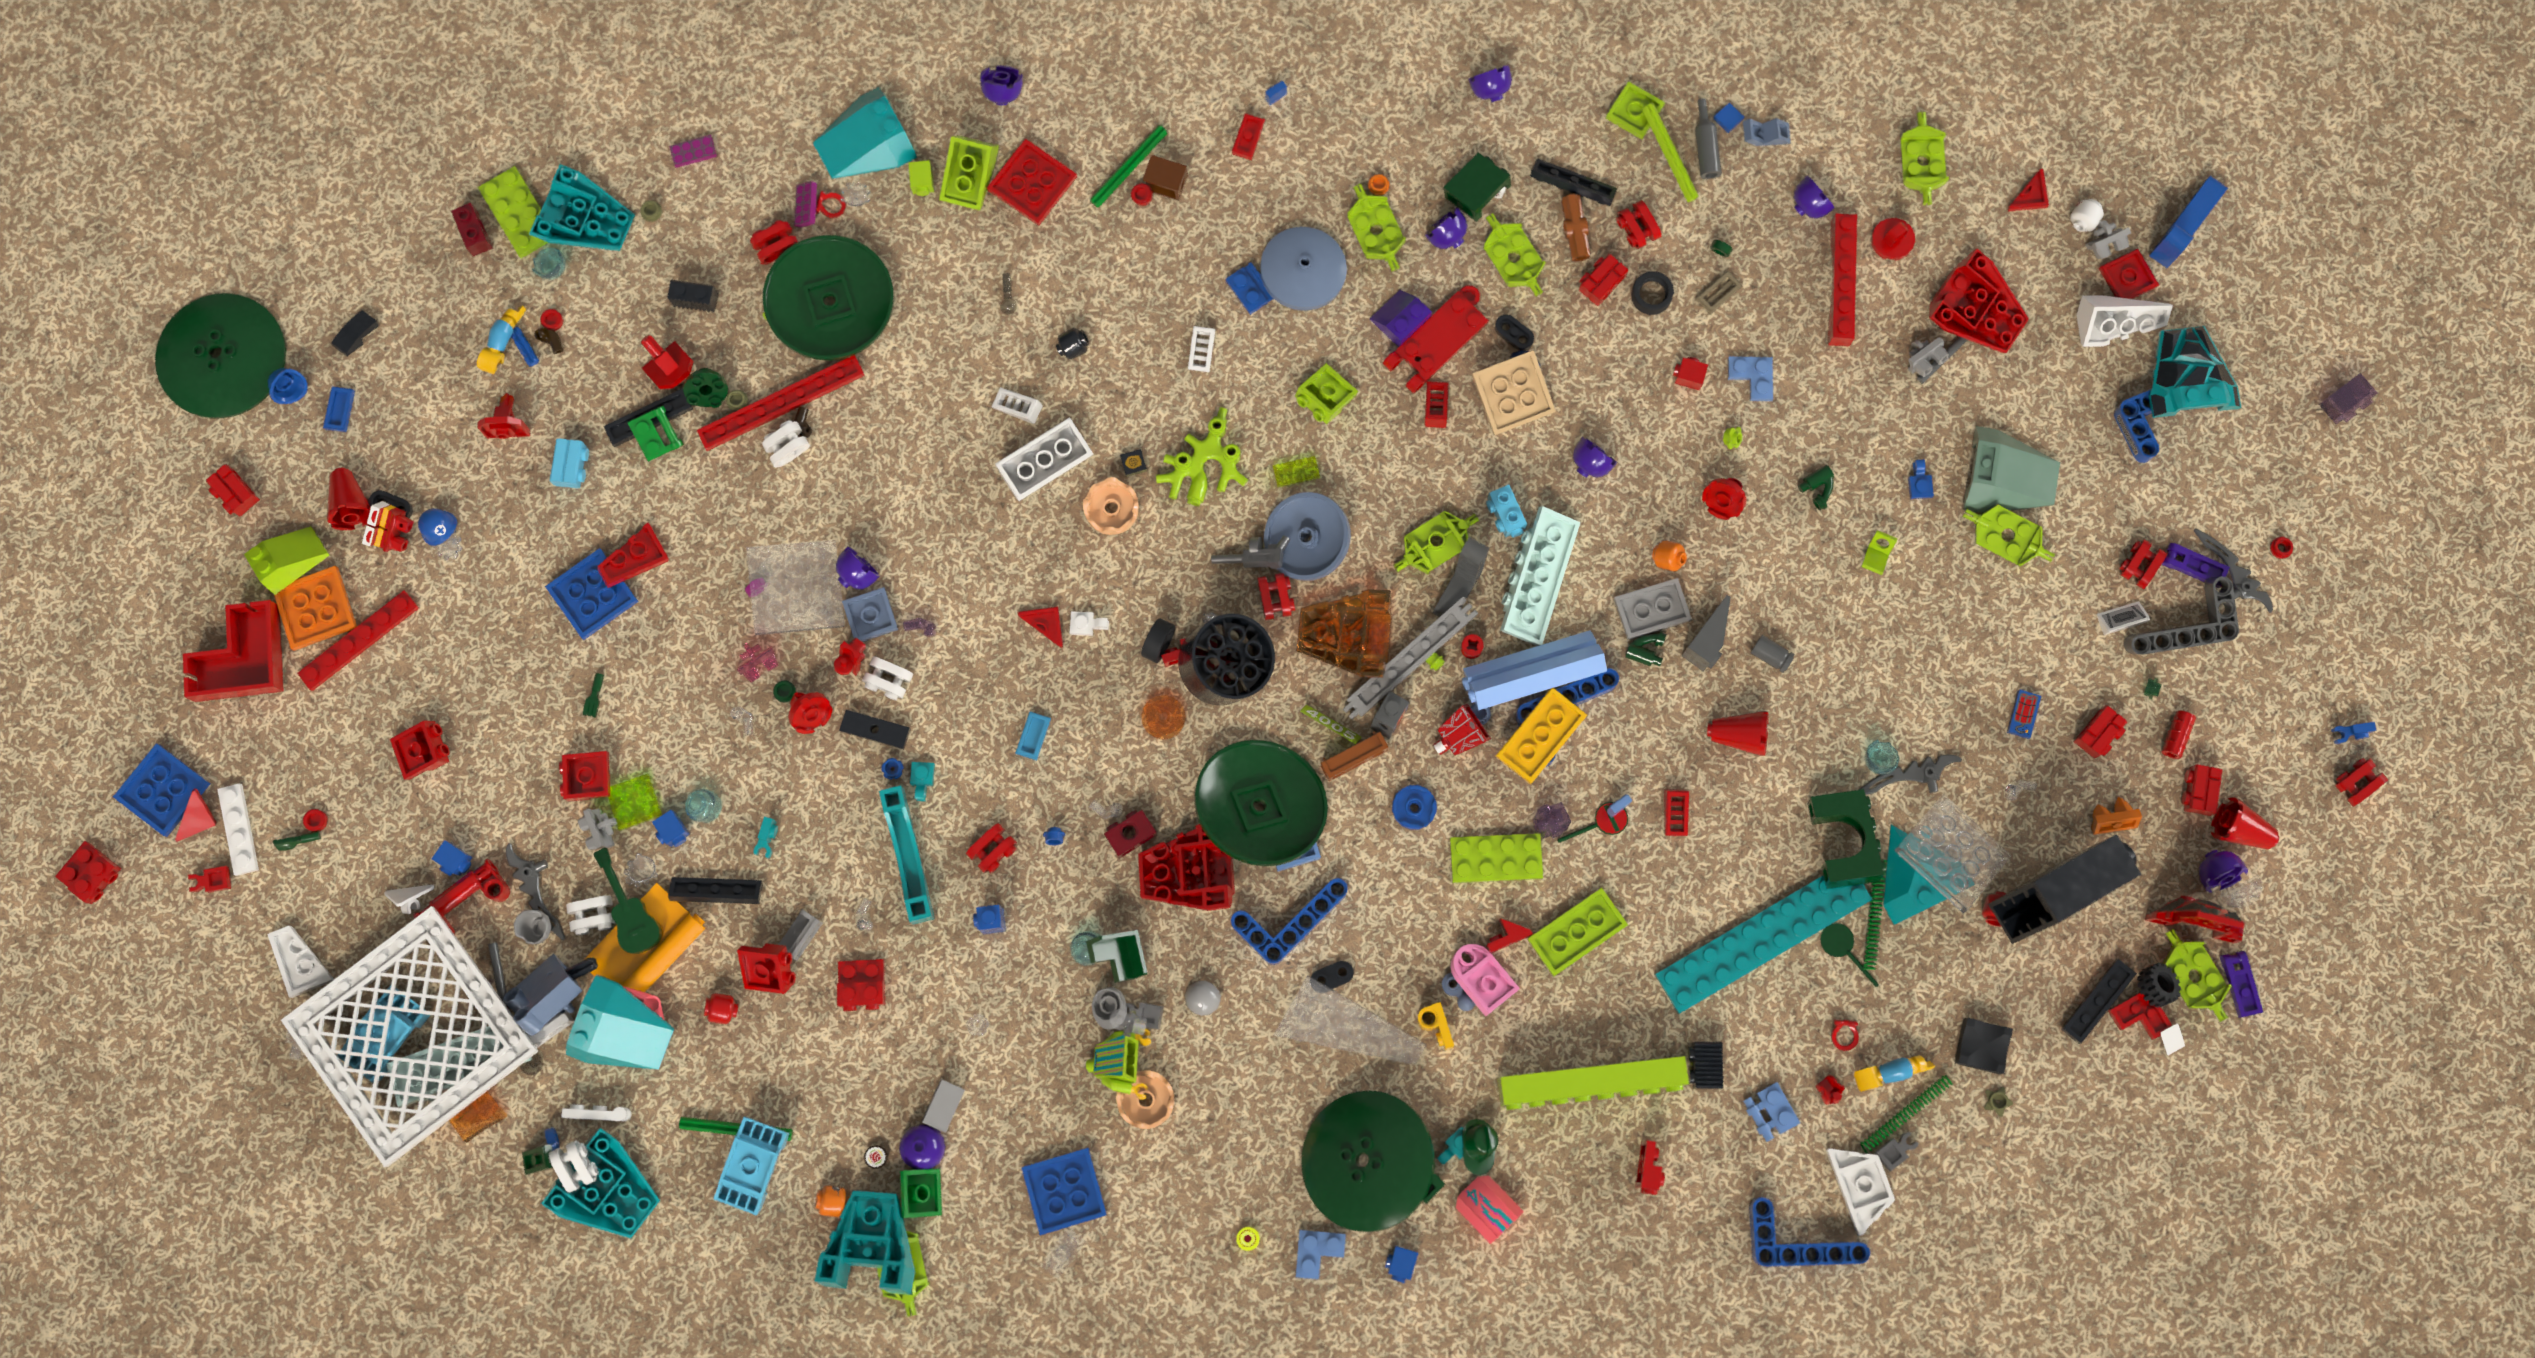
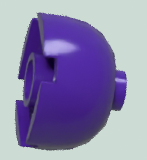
M996 66V70L991 71L990 67L986 68L980 74L981 90L990 101L1000 106L1007 105L1019 97L1023 86V75L1019 74L1018 69L1010 66Z
M1505 65L1502 68L1493 69L1468 80L1473 93L1482 100L1490 99L1491 103L1504 99L1503 94L1508 92L1511 87L1512 76L1509 65Z
M1806 176L1796 186L1793 195L1796 202L1794 208L1801 217L1806 214L1809 218L1818 219L1824 217L1835 208L1809 176Z
M1456 207L1454 208V214L1451 211L1432 225L1435 229L1431 233L1426 231L1424 234L1427 240L1439 249H1448L1452 246L1456 249L1465 241L1463 237L1468 228L1467 220Z
M1583 436L1573 451V460L1578 466L1576 471L1585 478L1588 475L1595 478L1603 477L1618 463L1613 457H1608L1604 450Z
M847 546L836 561V571L840 576L837 580L846 588L849 586L855 589L868 588L880 576L864 558L858 556L854 549Z
M2213 850L2205 855V859L2200 864L2199 878L2204 889L2210 893L2212 892L2211 888L2221 885L2220 890H2223L2242 880L2240 875L2243 872L2247 874L2248 868L2242 859L2233 852Z
M925 1124L915 1125L908 1129L900 1140V1156L904 1163L912 1169H932L944 1157V1137L939 1130Z

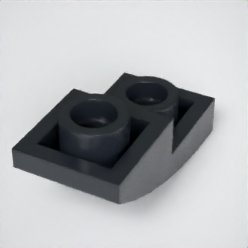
M361 310L343 326L331 344L345 356H349L364 345L362 338L379 327L378 322Z

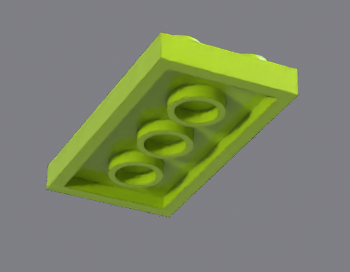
M515 166L477 187L520 258L549 243L529 235L536 216L540 214L541 207Z
M1540 833L1450 837L1452 883L1543 879Z
M1600 888L1527 940L1554 977L1624 929L1628 924L1603 888Z

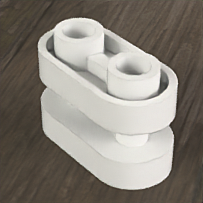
M786 421L780 425V429L776 432H772L764 437L762 445L767 453L774 452L770 457L774 467H781L791 462L809 448L810 445L806 437H798L802 432L798 422Z
M873 656L869 665L875 669L873 674L865 673L862 679L865 683L864 687L874 692L880 689L885 692L884 695L895 701H897V698H903L906 690L901 687L903 681L910 682L913 673ZM883 672L895 677L892 683L881 678Z
M599 896L566 904L567 914H575L576 919L569 922L570 932H575L576 935H585L590 933L589 929L598 928V931L611 929L612 924L616 923L611 913H607L606 907L613 905L611 896ZM597 910L598 915L585 918L584 912Z
M577 1140L566 1145V1153L560 1148L549 1152L551 1164L564 1188L569 1193L579 1189L578 1181L582 1180L585 1185L596 1181V1175H598L595 1163H590L587 1157L588 1152L585 1145ZM569 1161L573 1163L577 1172H574Z

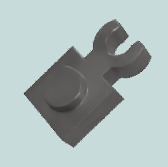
M1126 1003V1006L1131 1009L1130 1016L1125 1017L1126 1021L1136 1018L1137 1026L1160 1029L1163 1006L1140 1003L1138 1009L1134 1004Z
M1910 1132L1903 1133L1900 1137V1142L1893 1138L1874 1152L1879 1156L1888 1171H1892L1909 1158L1905 1153L1906 1150H1913L1919 1145L1918 1142H1914L1912 1145L1906 1143V1138L1911 1135Z

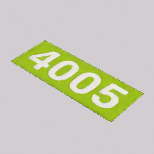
M1307 704L1300 711L1354 744H1357L1361 739V736Z

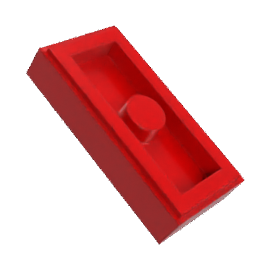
M1244 114L1232 149V155L1248 160L1253 159L1265 119Z

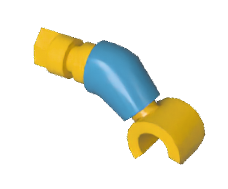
M524 306L519 307L516 311L507 309L503 316L493 323L489 331L488 347L481 350L477 359V367L479 369L495 374L498 363H504L505 356L501 351L505 350L513 334L514 326L526 312Z
M1921 1055L1911 1058L1902 1057L1880 1065L1879 1070L1877 1066H1872L1855 1071L1854 1078L1859 1091L1862 1092L1882 1086V1081L1886 1084L1909 1079L1915 1073L1933 1069L1935 1065L1931 1061L1926 1062Z

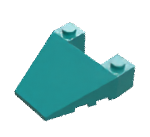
M853 1190L839 1217L841 1220L836 1230L832 1231L825 1251H822L819 1256L814 1281L825 1287L847 1289L851 1266L882 1268L879 1288L889 1293L911 1295L915 1269L898 1195Z

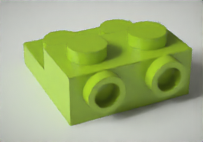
M1326 363L1298 388L1295 397L1297 398V403L1302 408L1307 407L1313 412L1315 420L1328 424L1341 412L1344 406L1356 397L1358 390Z

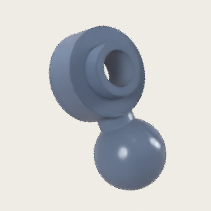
M1452 973L1447 974L1442 980L1444 992L1452 997L1457 996V1004L1461 1010H1472L1475 1003L1464 992L1458 982L1455 988L1449 987L1450 981L1455 980Z

